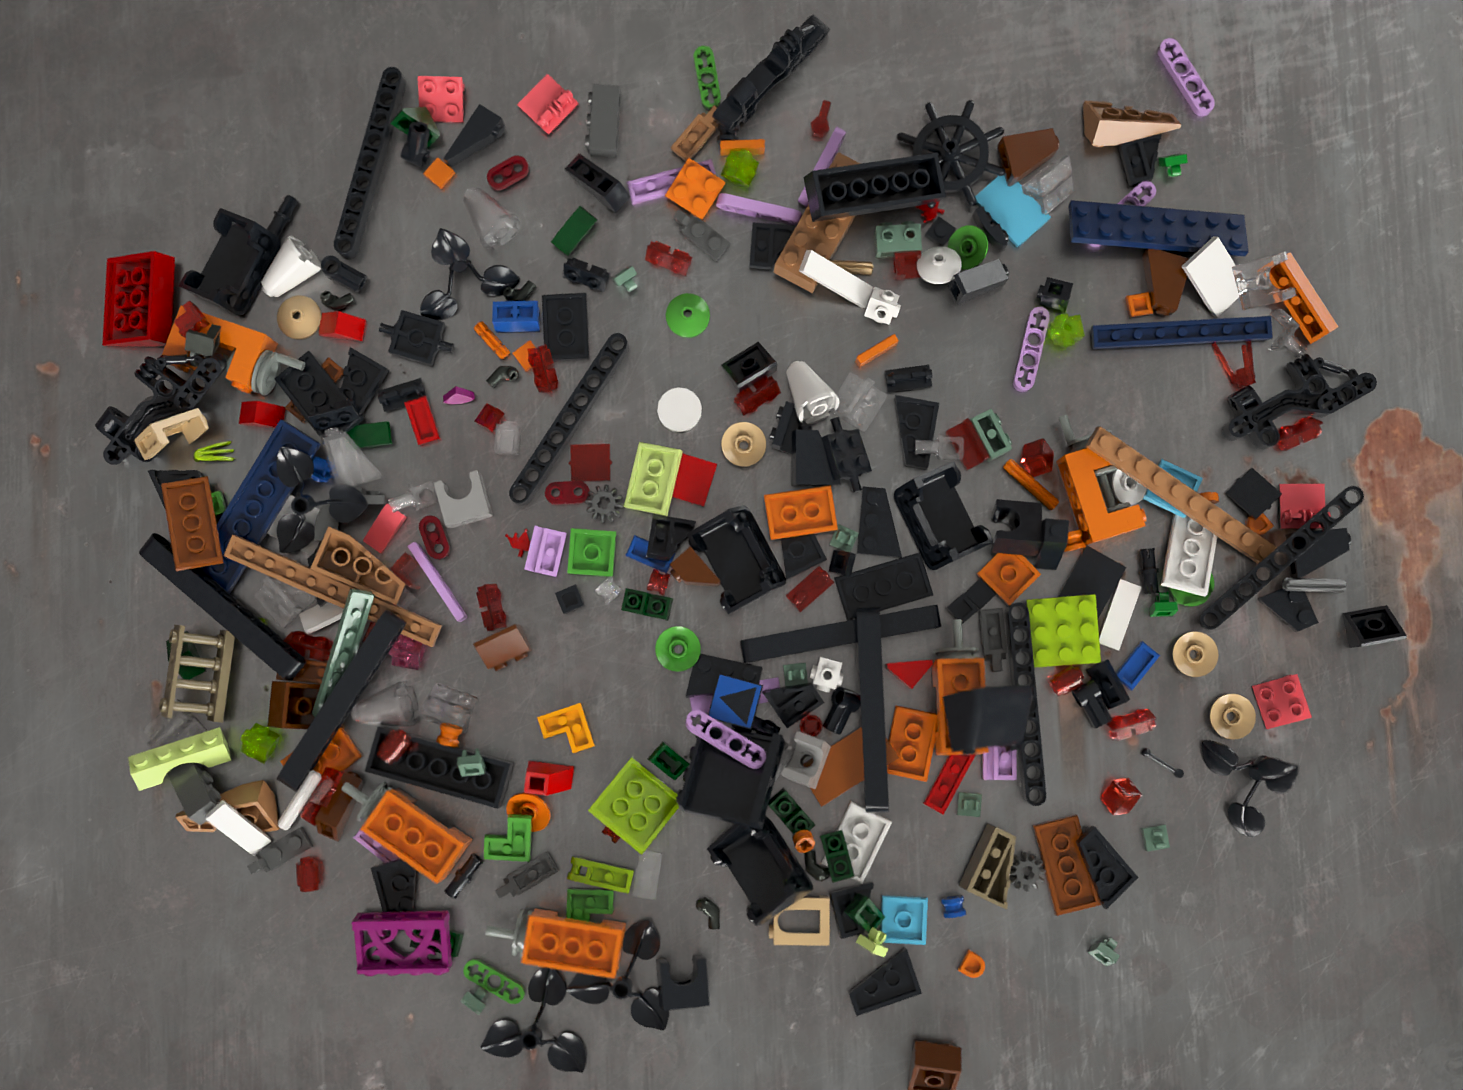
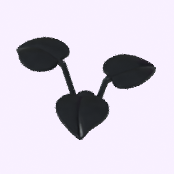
M440 228L432 245L431 255L435 262L441 265H450L448 291L446 294L441 290H434L428 293L421 303L420 314L435 320L447 319L454 315L457 310V301L450 297L454 271L463 272L469 267L478 280L483 281L480 286L481 291L489 296H501L507 287L514 289L519 283L520 277L512 269L503 265H493L485 270L484 277L481 276L472 265L471 260H467L470 254L468 243L457 234Z
M281 447L279 449L276 466L280 481L290 488L300 484L299 490L296 493L297 497L291 503V508L296 514L283 516L277 524V537L281 553L295 552L311 543L314 538L315 528L310 522L305 521L306 516L304 514L311 512L314 507L330 504V515L336 521L342 523L355 520L368 508L364 495L358 489L346 484L332 487L329 491L330 500L315 502L310 495H303L305 485L303 480L310 479L314 472L312 459L300 450L288 447Z
M1203 740L1201 746L1204 762L1212 772L1227 776L1232 772V769L1238 771L1249 767V775L1256 781L1244 800L1243 805L1238 802H1233L1230 805L1228 817L1233 827L1241 834L1248 837L1260 834L1264 830L1265 819L1258 809L1248 806L1251 797L1261 781H1265L1267 788L1272 792L1286 793L1297 780L1299 765L1262 755L1254 762L1249 760L1247 763L1237 766L1239 758L1231 748L1212 740Z
M642 920L629 927L624 934L622 949L625 953L633 955L625 976L618 977L615 983L612 984L611 982H606L607 977L578 972L566 990L574 998L588 1004H600L607 1000L609 989L614 997L620 1000L627 997H639L631 1005V1015L634 1021L641 1026L664 1031L668 1023L669 1011H663L660 1008L658 990L649 988L643 995L640 992L631 991L633 982L629 975L637 956L642 960H649L655 957L660 949V937L653 923L650 920Z
M543 967L534 974L528 986L530 999L534 1002H542L532 1026H529L524 1033H519L518 1026L514 1022L506 1019L499 1020L490 1027L480 1048L491 1055L510 1058L517 1056L523 1048L533 1050L538 1045L543 1046L544 1044L553 1043L548 1049L550 1064L560 1071L582 1073L586 1066V1051L580 1038L573 1033L563 1032L558 1040L554 1038L543 1040V1032L537 1026L546 1003L551 1006L557 1005L566 995V984L562 976L554 968Z

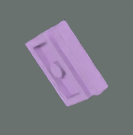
M534 526L524 570L556 577L567 533Z
M988 747L989 752L982 754V779L1017 780V750L1005 751V747Z

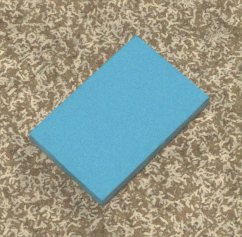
M1005 175L996 177L975 196L979 208L984 207L985 212L990 213L993 223L995 225L1000 224L1002 230H1006L1009 240L1017 248L1051 218L1019 182L1008 187Z

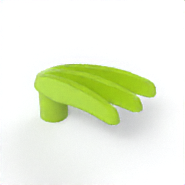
M231 441L216 443L195 450L193 459L196 462H201L202 460L233 461V457L213 455L233 453L234 449L212 450L229 445Z

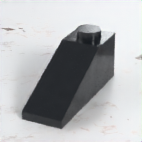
M479 104L444 156L443 160L451 168L491 145L496 138L499 139L505 129L502 117Z
M580 153L565 168L567 173L615 213L631 197L619 180Z

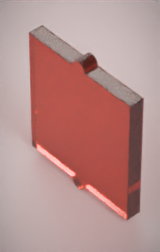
M610 444L571 445V461H569L571 481H611L610 465H612V461L610 460Z
M326 766L321 775L322 778L309 801L327 808L344 772Z

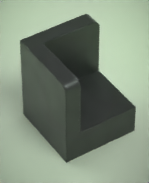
M212 324L207 334L188 330L186 332L185 350L213 357L220 344L221 326Z

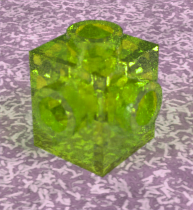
M747 150L730 151L721 176L735 186H750L759 162Z
M1068 314L1057 315L1049 324L1050 327H1048L1049 339L1053 340L1054 346L1061 345L1062 348L1075 345L1074 342L1081 341L1085 336L1080 314L1069 316Z
M255 723L250 730L246 729L242 734L240 751L246 756L265 764L277 749L280 735L267 727Z

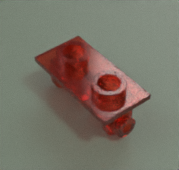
M651 241L650 245L647 246L646 261L669 269L674 273L687 275L688 265L690 266L693 257L689 256V253L675 249L673 254H670V246L659 241Z
M546 344L540 345L538 348H528V361L532 366L535 376L534 383L538 391L551 392V390L558 388L557 384L559 381L555 368L547 369V365L553 364L550 348H547Z
M766 376L753 384L757 390L754 393L748 387L739 394H736L737 397L733 400L739 406L743 416L754 412L759 406L773 400L781 393L777 381L772 376Z
M1305 417L1300 419L1299 423L1292 426L1286 425L1279 428L1280 439L1277 443L1278 449L1280 451H1287L1299 446L1298 437H1301L1303 443L1318 438L1322 434V429L1319 425H1322L1323 422L1313 417Z
M818 566L786 596L802 612L829 588L834 581L825 570Z
M484 584L477 587L478 592H476L479 607L487 606L488 609L481 612L484 628L487 629V632L498 628H506V614L502 608L501 592L497 584Z
M291 631L284 639L302 656L305 657L308 649L310 650L309 658L323 662L329 659L331 653L329 650L334 643L326 637H313L306 635L302 631Z
M1138 709L1132 714L1115 716L1106 725L1111 730L1109 732L1111 739L1120 741L1132 737L1131 729L1133 728L1136 735L1153 731V728L1156 727L1154 720L1157 719L1149 709Z

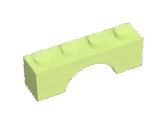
M219 727L129 756L128 761L132 778L138 789L143 790L163 783L166 773L178 765L200 763L210 768L231 761L228 743Z

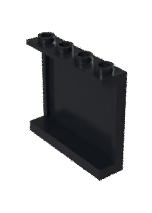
M708 722L705 726L701 724V726L704 727L702 730L703 733L706 732L707 726L709 725ZM712 728L709 731L713 739L722 737V732L719 728ZM732 729L764 749L766 753L764 764L758 769H752L696 735V744L691 747L689 754L690 765L683 774V781H685L683 789H680L677 794L676 801L682 812L762 830L785 745L783 736L773 733L772 737ZM732 740L729 742V747L733 751H739L742 748V744L739 740ZM746 746L741 756L745 757V754L748 753L752 756V762L755 763L756 760L761 761L759 759L760 754L757 752L754 755L747 752L750 747Z

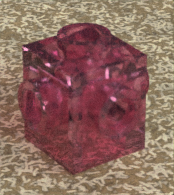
M400 634L389 651V655L392 656V665L419 670L425 655V644Z

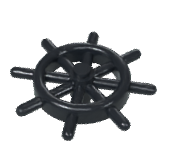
M973 100L966 102L961 116L946 115L941 117L938 116L934 105L928 102L925 105V109L931 121L922 128L917 137L900 132L897 134V139L914 146L913 156L922 155L923 149L932 153L938 152L940 164L942 163L941 172L945 192L963 191L968 204L975 206L977 200L971 186L981 178L984 171L998 176L1005 174L1003 167L988 163V141L1003 135L1004 128L997 127L984 134L982 129L969 119L975 105ZM956 127L951 141L944 128ZM965 130L974 137V139L959 145ZM936 132L942 146L928 142L927 139ZM979 146V159L963 154ZM960 162L975 168L969 175L965 176ZM950 167H952L956 175V181H945ZM936 203L927 204V206L934 208Z

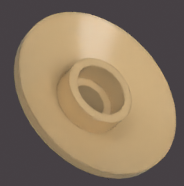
M298 295L288 298L281 304L277 312V323L280 330L286 336L298 340L306 339L315 334L319 329L322 314L314 300ZM296 312H300L301 314L300 318L294 319V314Z
M735 423L725 431L722 437V451L726 459L732 464L741 467L751 466L763 457L766 450V438L762 430L752 423ZM741 442H746L748 447L741 449L739 445Z
M1202 632L1183 634L1175 642L1172 651L1175 666L1183 674L1191 677H1201L1210 673L1215 668L1219 655L1214 640ZM1192 650H1194L1197 654L1196 658L1194 659L1190 657V652Z
M1223 695L1213 703L1210 709L1211 726L1217 734L1226 739L1235 740L1243 738L1252 731L1255 725L1256 713L1254 707L1248 699L1241 695ZM1229 712H1231L1234 716L1231 721L1227 719V714Z

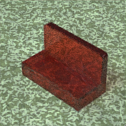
M969 418L945 432L966 471L990 458Z
M405 552L390 570L408 587L415 590L421 588L409 576L419 563L413 555Z

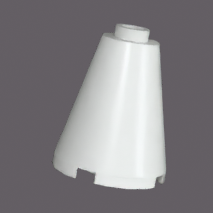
M289 236L285 239L261 281L263 285L262 290L269 297L281 296L321 270L319 258L313 251L310 250L308 252L303 247L305 244L296 237Z
M795 361L789 365L786 375L799 421L801 423L806 421L807 424H813L830 416L828 412L832 408L836 410L839 406L840 401L837 394L805 362Z

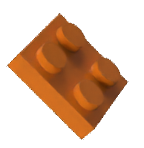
M688 158L665 194V197L703 220L726 182Z
M997 553L977 575L1007 606H1010L1041 573L1023 555Z

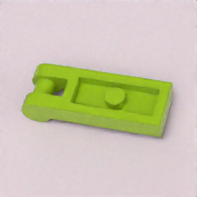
M571 857L570 863L572 868L571 872H568V880L629 894L634 870L582 857ZM581 866L587 867L586 876L580 874Z

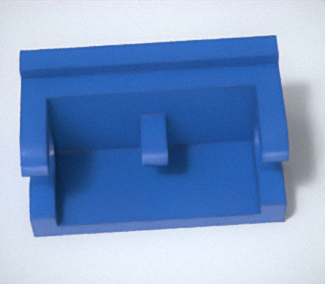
M538 301L493 302L492 323L496 333L540 332Z

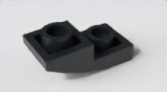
M984 207L975 209L972 217L977 227L986 234L988 242L1000 252L1005 250L1008 245L1007 242H1009L1006 230H1002L1000 224L991 227V215L989 212H985Z

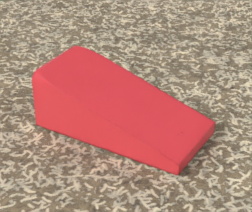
M386 503L363 541L382 554L408 517Z

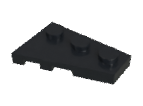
M863 486L857 554L902 558L886 489Z
M815 534L781 539L786 580L827 560Z
M700 654L698 661L692 668L686 698L713 695L719 673L759 684L763 667Z
M1091 826L1076 841V844L1102 907L1108 909L1139 877L1099 830Z
M402 859L371 867L382 911H414L416 869Z

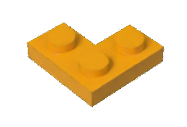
M581 703L537 717L544 739L566 732L572 753L595 746Z

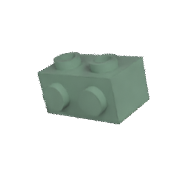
M905 221L901 225L884 222L876 226L874 231L876 258L920 256L922 251L921 224H915L914 221Z
M992 408L969 420L968 425L987 462L1008 453L1012 449V442L1008 434L1003 432L1000 426V418L993 412Z

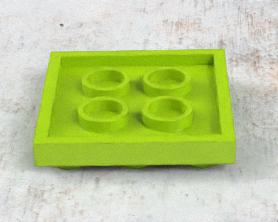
M1095 594L1026 599L1030 619L1034 667L1101 663Z
M631 757L588 811L642 855L679 806L676 801L677 794Z

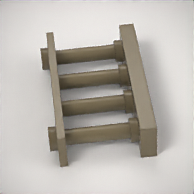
M174 625V629H171L169 634V642L172 644L164 698H161L159 703V711L162 712L161 716L172 718L173 711L205 713L208 716L207 720L223 723L235 637L226 630H220L217 636L184 633L185 626ZM183 642L215 645L217 654L213 659L181 656ZM179 665L212 668L214 671L213 680L208 682L178 679ZM176 688L209 691L211 693L210 702L207 704L175 702Z

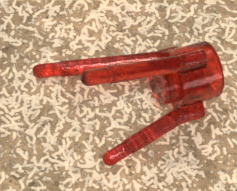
M1247 341V349L1246 345L1241 346L1244 368L1237 369L1236 375L1217 344H1212L1228 372L1232 384L1237 383L1238 388L1256 383L1251 341Z

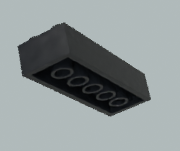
M938 152L814 170L803 177L812 222L932 204L946 197Z
M380 726L377 727L364 772L498 809L502 807L514 763L481 754L485 764V774L462 776L458 768V757H462L463 750L467 751L468 756H474V751L460 747L445 746L431 739Z

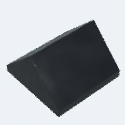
M758 341L721 364V366L740 394L776 372L778 364Z
M1388 605L1343 613L1349 648L1364 647L1407 638L1406 633Z

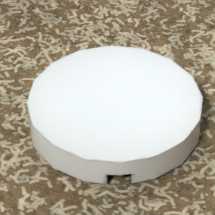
M678 387L670 389L662 395L658 402L657 412L660 422L665 428L672 432H686L698 424L701 418L702 407L699 398L694 392L687 388Z

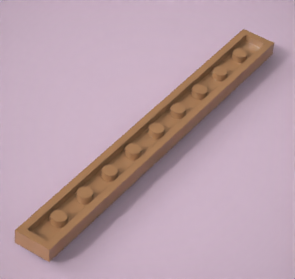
M1101 426L1095 428L1085 447L1257 564L1277 548Z
M232 535L224 554L229 559L343 609L349 590H359L237 535ZM374 596L368 620L376 623L380 616L386 610H389L407 622L401 634L430 647L434 646L442 625Z

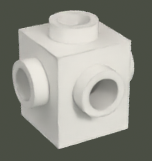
M874 287L864 316L874 319L878 323L890 324L892 317L897 318L901 305L897 304L900 295L894 294L890 290Z
M819 657L817 666H812L810 678L813 679L812 684L817 685V690L829 693L830 689L836 690V686H841L844 673L840 672L842 663ZM825 671L830 673L828 680L823 677Z

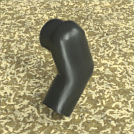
M528 280L521 289L507 287L503 291V296L506 301H526L537 286Z
M324 291L320 295L322 304L335 311L355 303L351 293L340 298L331 294L330 291Z
M499 366L486 381L495 388L501 380L514 381L518 379L519 372L513 366Z
M815 850L804 853L806 872L816 881L822 882L828 879L830 872L827 868H823L816 863Z
M708 898L698 899L696 908L708 916V929H720L719 907Z

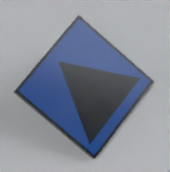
M719 673L708 715L717 721L752 730L763 685Z

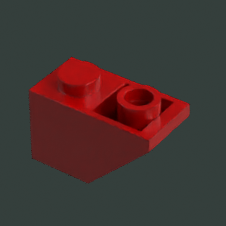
M529 761L524 793L547 796L570 790L574 766Z

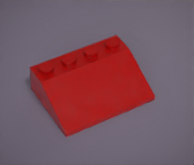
M150 251L107 258L103 346L156 347L166 345L172 329L175 257Z

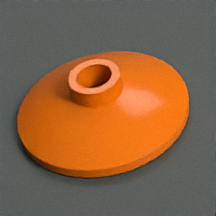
M517 793L509 799L506 806L508 816L509 814L532 815V832L543 830L550 821L551 815L547 804L534 794Z

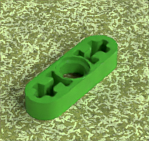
M700 46L694 52V63L701 103L706 110L710 111L714 105L718 108L721 104V94L713 51L708 46ZM702 53H705L707 56V67H703V61L700 58ZM710 73L714 79L711 83H704L701 80L702 75ZM712 89L713 98H717L714 99L713 104H710L709 100H707L708 90Z
M473 958L465 964L463 970L465 977L510 1004H517L524 998L526 993L524 985L479 958ZM475 964L479 965L478 970L482 973H484L486 969L489 970L487 975L484 977V981L480 980V978L483 975L479 973L472 975V969L469 968V966H474ZM498 975L501 979L500 986H490L488 983L489 976ZM506 981L509 982V984L506 987L512 990L515 987L519 989L518 993L520 994V997L515 996L514 998H512L510 996L511 992L507 989H505L503 993L500 992V990L505 985Z

